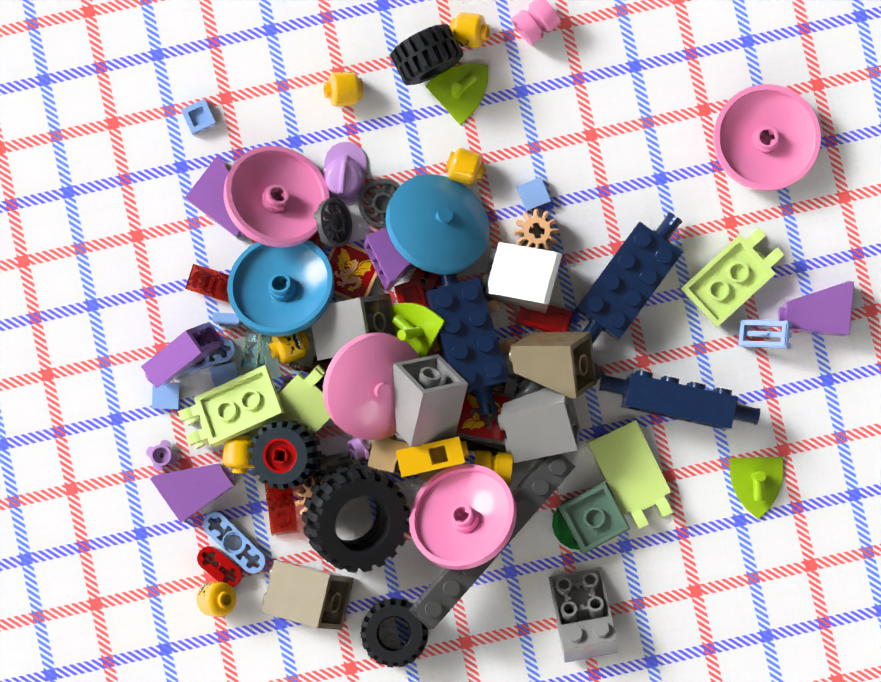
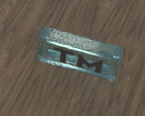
M247 327L240 367L257 369L265 365L269 336L259 334Z

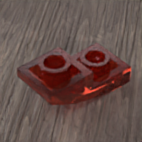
M193 264L185 289L230 303L227 291L229 275Z
M265 483L271 535L297 533L298 524L293 488L278 490V488L267 487L268 483Z

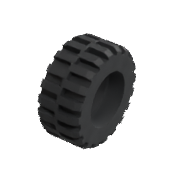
M350 464L347 469H344L342 466L337 467L333 470V475L330 476L326 473L320 477L323 482L319 486L314 484L310 489L313 492L312 497H306L304 506L308 508L307 512H302V521L306 524L303 528L305 536L310 539L309 544L335 568L340 570L346 569L352 573H357L358 568L363 572L372 571L373 565L380 568L386 564V558L390 557L393 559L398 554L395 551L398 545L403 547L406 541L403 535L404 532L408 533L410 529L409 523L406 521V518L410 517V508L405 505L407 499L399 491L400 488L396 483L372 467L364 465L361 468L357 464ZM359 496L373 498L376 503L377 513L371 529L362 537L354 540L340 539L336 534L335 528L336 518L340 509L353 498Z

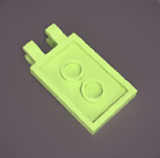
M760 228L754 231L746 240L741 235H738L680 288L716 328L776 274L771 267L784 256V253L778 247L766 257L757 250L755 245L766 236Z
M319 364L306 378L299 372L278 393L285 415L267 424L293 420L297 421L298 424L303 423L307 425V430H313L316 433L330 419L324 404L323 392L315 385L326 373ZM267 424L255 428L247 433L250 436H252V438L253 436H258L259 434L257 433V431L261 428L266 427Z
M266 365L194 397L196 405L178 411L181 421H187L189 426L200 420L202 429L186 435L191 446L195 445L196 449L206 446L208 442L212 447H216L285 415L270 370Z
M636 420L588 443L623 515L630 512L637 529L649 524L642 511L655 504L661 517L673 513L665 498V495L671 493L670 488Z

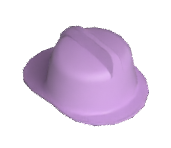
M340 142L331 147L327 152L324 162L323 177L329 190V197L338 198L345 204L356 201L365 184L366 156L358 145L351 142Z

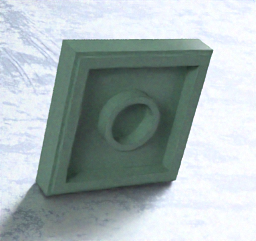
M605 481L558 506L583 554L631 529Z

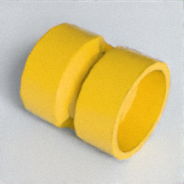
M476 450L474 464L491 469L510 487L513 463L512 454L498 452L496 456H493L491 451Z

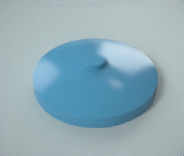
M425 174L410 178L399 186L387 206L386 227L393 245L407 261L424 271L435 274L462 272L471 267L487 247L490 225L482 203L470 189L461 183L450 180L449 177Z
M310 240L296 246L283 248L271 247L256 242L248 247L234 263L228 278L227 291L232 309L246 327L262 335L280 337L299 333L321 318L332 300L335 280L328 258Z

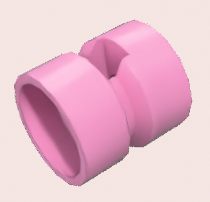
M534 0L529 4L528 11L521 10L511 18L516 30L531 46L543 38L544 31L550 32L561 23L558 14L547 0Z

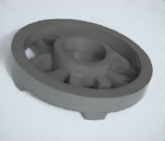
M384 178L376 179L363 188L359 196L358 206L363 219L368 224L376 228H387L384 214H386L388 203L395 193V187L398 189L400 186L397 182ZM385 183L381 188V193L371 188L374 185ZM389 185H391L390 194L385 193V190L388 188ZM367 191L375 193L376 196L372 199ZM364 196L369 202L373 203L369 204L365 210L363 209ZM374 208L376 212L367 216L366 214L369 210ZM380 214L383 224L376 223L371 218H375Z
M335 197L324 199L319 204L317 211L314 212L320 241L333 248L342 247L348 243L352 234L350 212L342 200ZM336 205L338 206V208L341 210L342 213L338 212V210H337V208H336Z

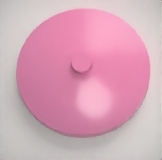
M762 84L740 91L725 104L714 126L713 144L721 167L734 181L753 190L776 191L796 183L811 169L820 150L821 131L814 110L803 97L783 86Z
M280 146L258 147L243 154L230 169L223 191L227 212L237 228L260 244L280 248L296 246L313 237L318 231L314 212L317 211L319 204L324 199L330 198L325 179L319 169L302 154Z
M380 332L364 334L346 343L330 362L323 383L324 404L332 421L341 430L358 439L379 440L396 434L393 364L420 358L414 348L404 340H399L396 336Z
M460 464L448 467L432 476L418 491L412 503L409 517L412 539L427 559L443 568L464 570L480 566L494 558L508 543L516 524V502L512 491L505 481L491 469L476 464Z

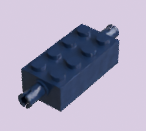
M667 213V216L656 231L651 230L639 221L575 310L587 318L589 322L582 332H591L592 344L601 332H606L618 341L683 253L670 244L669 241L675 230L682 223V220L677 217L672 225H669L675 216L673 213Z
M456 273L440 274L443 285L441 288L427 291L425 297L429 309L445 320L436 337L442 358L468 383L465 395L476 394L481 416L485 417L488 414H495L498 412V409L496 408L491 389L506 384L510 379L480 279L477 277L461 282L458 281Z
M642 370L635 371L634 374H630L626 379L605 374L601 376L599 391L622 395V408L722 430L732 429L733 420L748 422L757 425L759 421L760 408L737 404L738 397L732 396V390L718 387L713 389V391L705 390L706 385L697 382L682 385L679 384L678 378L663 376L661 379L652 378L653 373Z

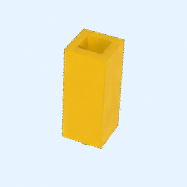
M459 436L396 451L401 477L465 463L464 458L469 457L466 441L460 442Z

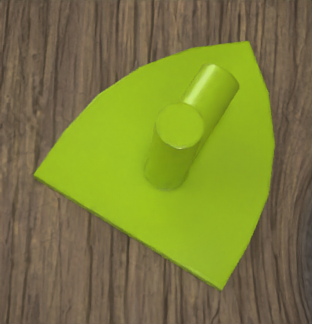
M474 63L457 65L434 77L425 87L461 125L479 107L485 95L488 83V65Z
M399 303L389 306L391 322L396 336L399 340H404L411 345L420 358L426 357L445 320L426 306L416 303Z
M783 457L729 458L731 483L736 496L745 509L759 519L770 509L779 494L783 478Z

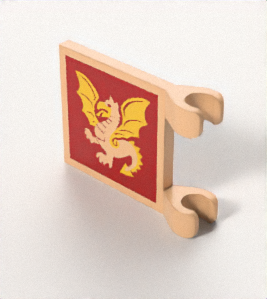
M349 242L342 247H332L328 261L334 273L335 284L333 294L347 300L369 296L378 274L366 250ZM375 302L370 309L377 312L379 310V302Z

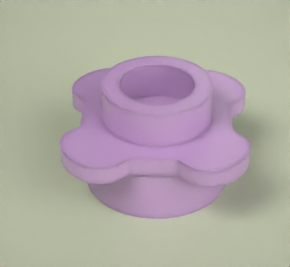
M353 437L352 440L348 441L349 451L355 461L369 459L371 449L367 440Z
M162 440L159 445L155 447L150 446L146 451L147 456L153 462V469L156 471H161L164 466L177 462V455L173 454L170 448L171 443L168 440ZM160 453H164L163 458H160Z

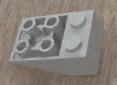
M601 567L549 577L565 663L618 653L617 637Z

